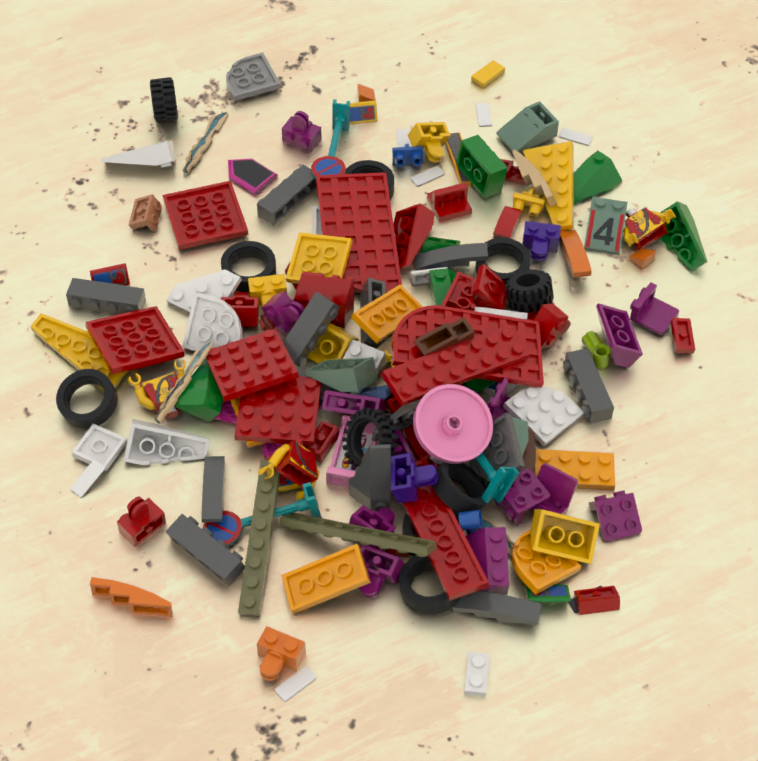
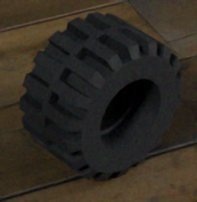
M171 77L151 79L150 91L154 119L156 122L177 120L178 111L173 79Z
M537 269L519 271L510 276L505 283L508 304L514 311L534 313L539 311L542 305L553 303L552 279L545 271Z

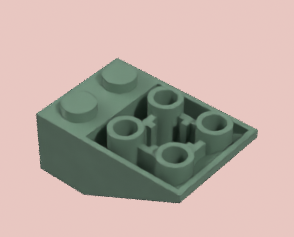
M539 101L525 107L500 128L496 134L511 151L517 150L520 153L522 150L557 137L559 121Z

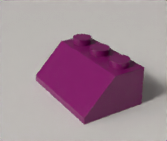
M598 303L596 305L598 318L607 346L610 348L612 360L615 365L630 368L643 353L627 311Z
M485 527L465 535L489 582L488 588L479 591L507 595L509 571L506 527Z

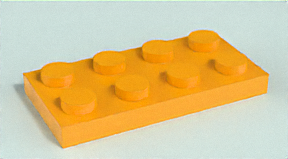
M400 284L354 312L351 318L378 344L395 332L399 322L407 314L423 306Z
M536 449L534 468L536 477L541 466L547 463L578 480L576 488L615 490L614 453Z
M358 544L281 575L289 607L293 614L371 583L361 548Z

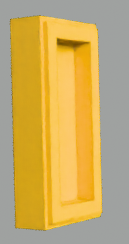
M492 60L473 74L471 81L484 88L505 72V67Z

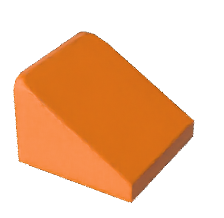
M357 84L359 102L376 100L374 89Z
M641 248L631 255L629 259L643 269L655 260L656 252Z

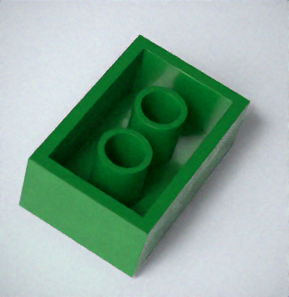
M479 135L461 140L456 161L459 169L467 176L472 186L484 199L501 193L508 169L506 164L499 159L496 153L491 150Z

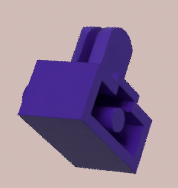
M525 221L522 244L531 250L532 259L544 261L548 256V252H558L561 225Z
M411 453L391 456V491L397 503L417 501L418 487L435 485L438 482L439 476L433 465L417 467Z

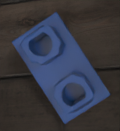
M405 144V147L392 148V165L397 167H403L405 164L421 166V163H423V146L409 147V144Z

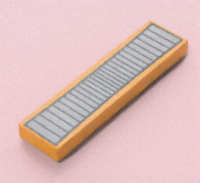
M460 132L450 133L451 136L446 141L445 146L459 184L466 183L467 186L472 185L471 181L456 165L462 140Z

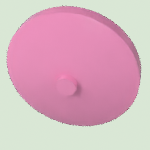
M446 384L433 388L419 401L414 412L413 426L418 442L428 454L442 462L451 464L469 462L479 456L491 440L493 420L490 410L477 393L464 386Z

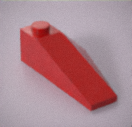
M421 203L397 211L395 214L393 225L400 270L410 266L434 224L435 213Z
M457 272L441 306L474 311L475 293L473 291L475 278Z

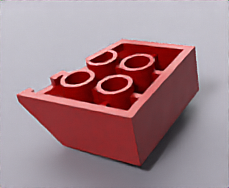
M302 272L294 301L300 303L305 309L316 292L324 295L340 306L338 315L330 323L345 329L354 313V277L348 276L347 279H342L339 275L325 277L322 273Z

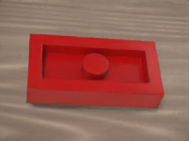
M672 318L670 324L675 353L693 354L696 349L690 318Z

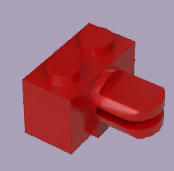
M246 292L235 293L233 297H221V300L228 303L239 317L241 326L258 327L260 317L258 297H250L249 293Z
M553 303L542 305L534 321H539L541 348L552 347L557 341V336L564 334L571 325V322L568 320L569 316Z
M140 496L135 497L128 503V513L123 514L117 521L119 533L134 547L166 524L165 513L150 498L144 501Z

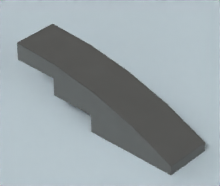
M487 243L449 246L416 255L415 271L447 267L451 270V266H469L470 261H488Z
M225 456L205 457L202 523L222 522Z
M476 591L462 596L452 609L454 612L474 613L478 618H496L498 623L538 624L542 604L502 594Z

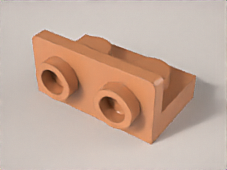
M153 194L135 199L129 221V226L132 230L148 226L152 232L156 231L162 205Z

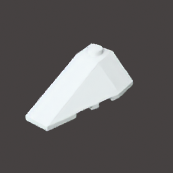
M173 140L164 141L101 158V162L161 165L162 168L171 166V162L175 161Z
M133 419L124 462L150 465L180 460L205 459L210 439Z

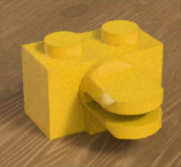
M445 122L416 123L408 134L412 147L423 146L429 161L435 163L439 162L445 153L442 147L451 136Z
M285 274L248 278L250 297H258L259 305L262 307L274 294L283 291L287 293Z

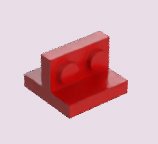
M466 183L456 184L427 193V200L439 222L472 214V208L467 200L468 186Z
M485 264L481 265L478 269L473 291L475 293L474 304L476 307H486L489 305L492 309L504 310L507 298L506 284Z

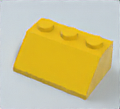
M329 323L327 332L319 338L317 347L314 351L310 352L307 358L318 364L324 360L343 359L352 340L358 341L359 338Z
M535 509L530 528L532 550L591 564L600 524L551 511Z

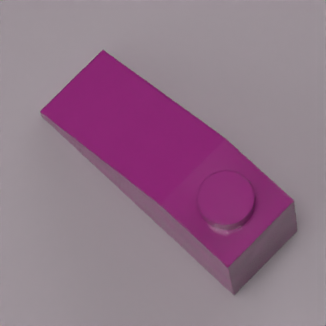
M325 390L321 409L351 416L355 415L357 410L361 411V409L385 411L387 404L381 398Z

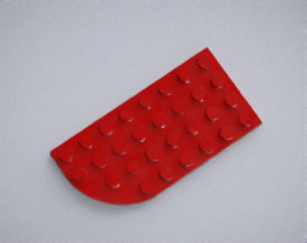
M386 172L316 175L322 235L352 239V246L343 279H347L348 276L354 277V292L357 293L362 291V287L368 278L384 281L386 293L398 285H402Z
M431 305L418 308L407 314L399 322L393 334L392 365L397 366L422 357L423 354L414 340L447 322L450 325L465 317L475 332L474 337L510 325L530 353L528 359L478 378L499 382L507 378L509 379L508 383L542 388L544 384L539 321Z

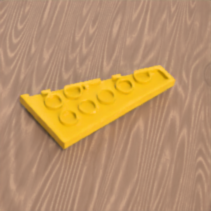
M569 141L522 150L525 157L536 167L546 181L557 205L550 207L545 194L541 195L542 199L545 200L544 204L552 223L561 225L560 231L574 229L573 142Z
M42 313L31 325V330L78 371L82 369L101 371L109 378L115 389L128 372L111 374L88 331ZM96 385L98 388H100V389L104 392V390H103V388H102L101 386Z

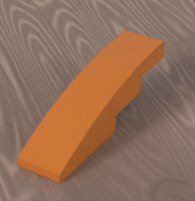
M576 230L560 231L559 242L563 257L567 261L568 268H571L573 277L591 276L590 263Z
M91 577L90 587L92 595L110 596L111 604L128 605L130 612L133 614L173 617L171 602L152 592L114 580Z

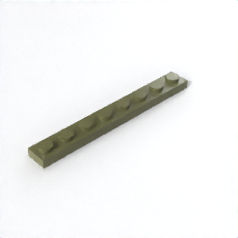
M261 460L260 468L268 466L269 460ZM276 467L273 468L274 475L271 478L264 479L267 476L266 471L258 475L238 608L239 615L260 616L281 475L276 471Z
M290 513L280 517L281 526H286L290 530H305L308 534L319 533L328 538L338 537L343 541H358L361 545H377L380 549H396L399 553H415L418 557H426L436 550L437 541L299 513Z

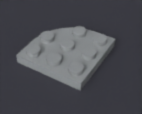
M263 52L236 61L226 74L227 89L233 101L281 88L280 82Z

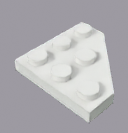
M221 270L175 285L166 301L190 314L195 292L219 299L221 297H232L242 279L240 276L227 270Z

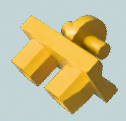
M531 187L529 192L523 191L522 194L514 192L513 208L522 210V212L524 207L530 208L529 215L538 218L541 211L544 212L545 200L540 199V194L534 193L535 188Z

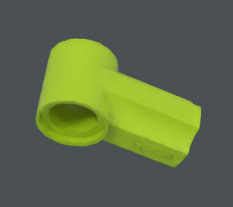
M587 332L582 337V343L588 348L596 368L604 369L609 365L610 348L603 344L597 332Z

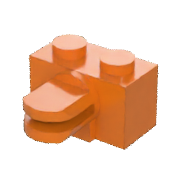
M266 626L257 642L258 656L263 658L259 666L261 677L267 681H274L278 678L284 667L297 672L306 655L305 641Z

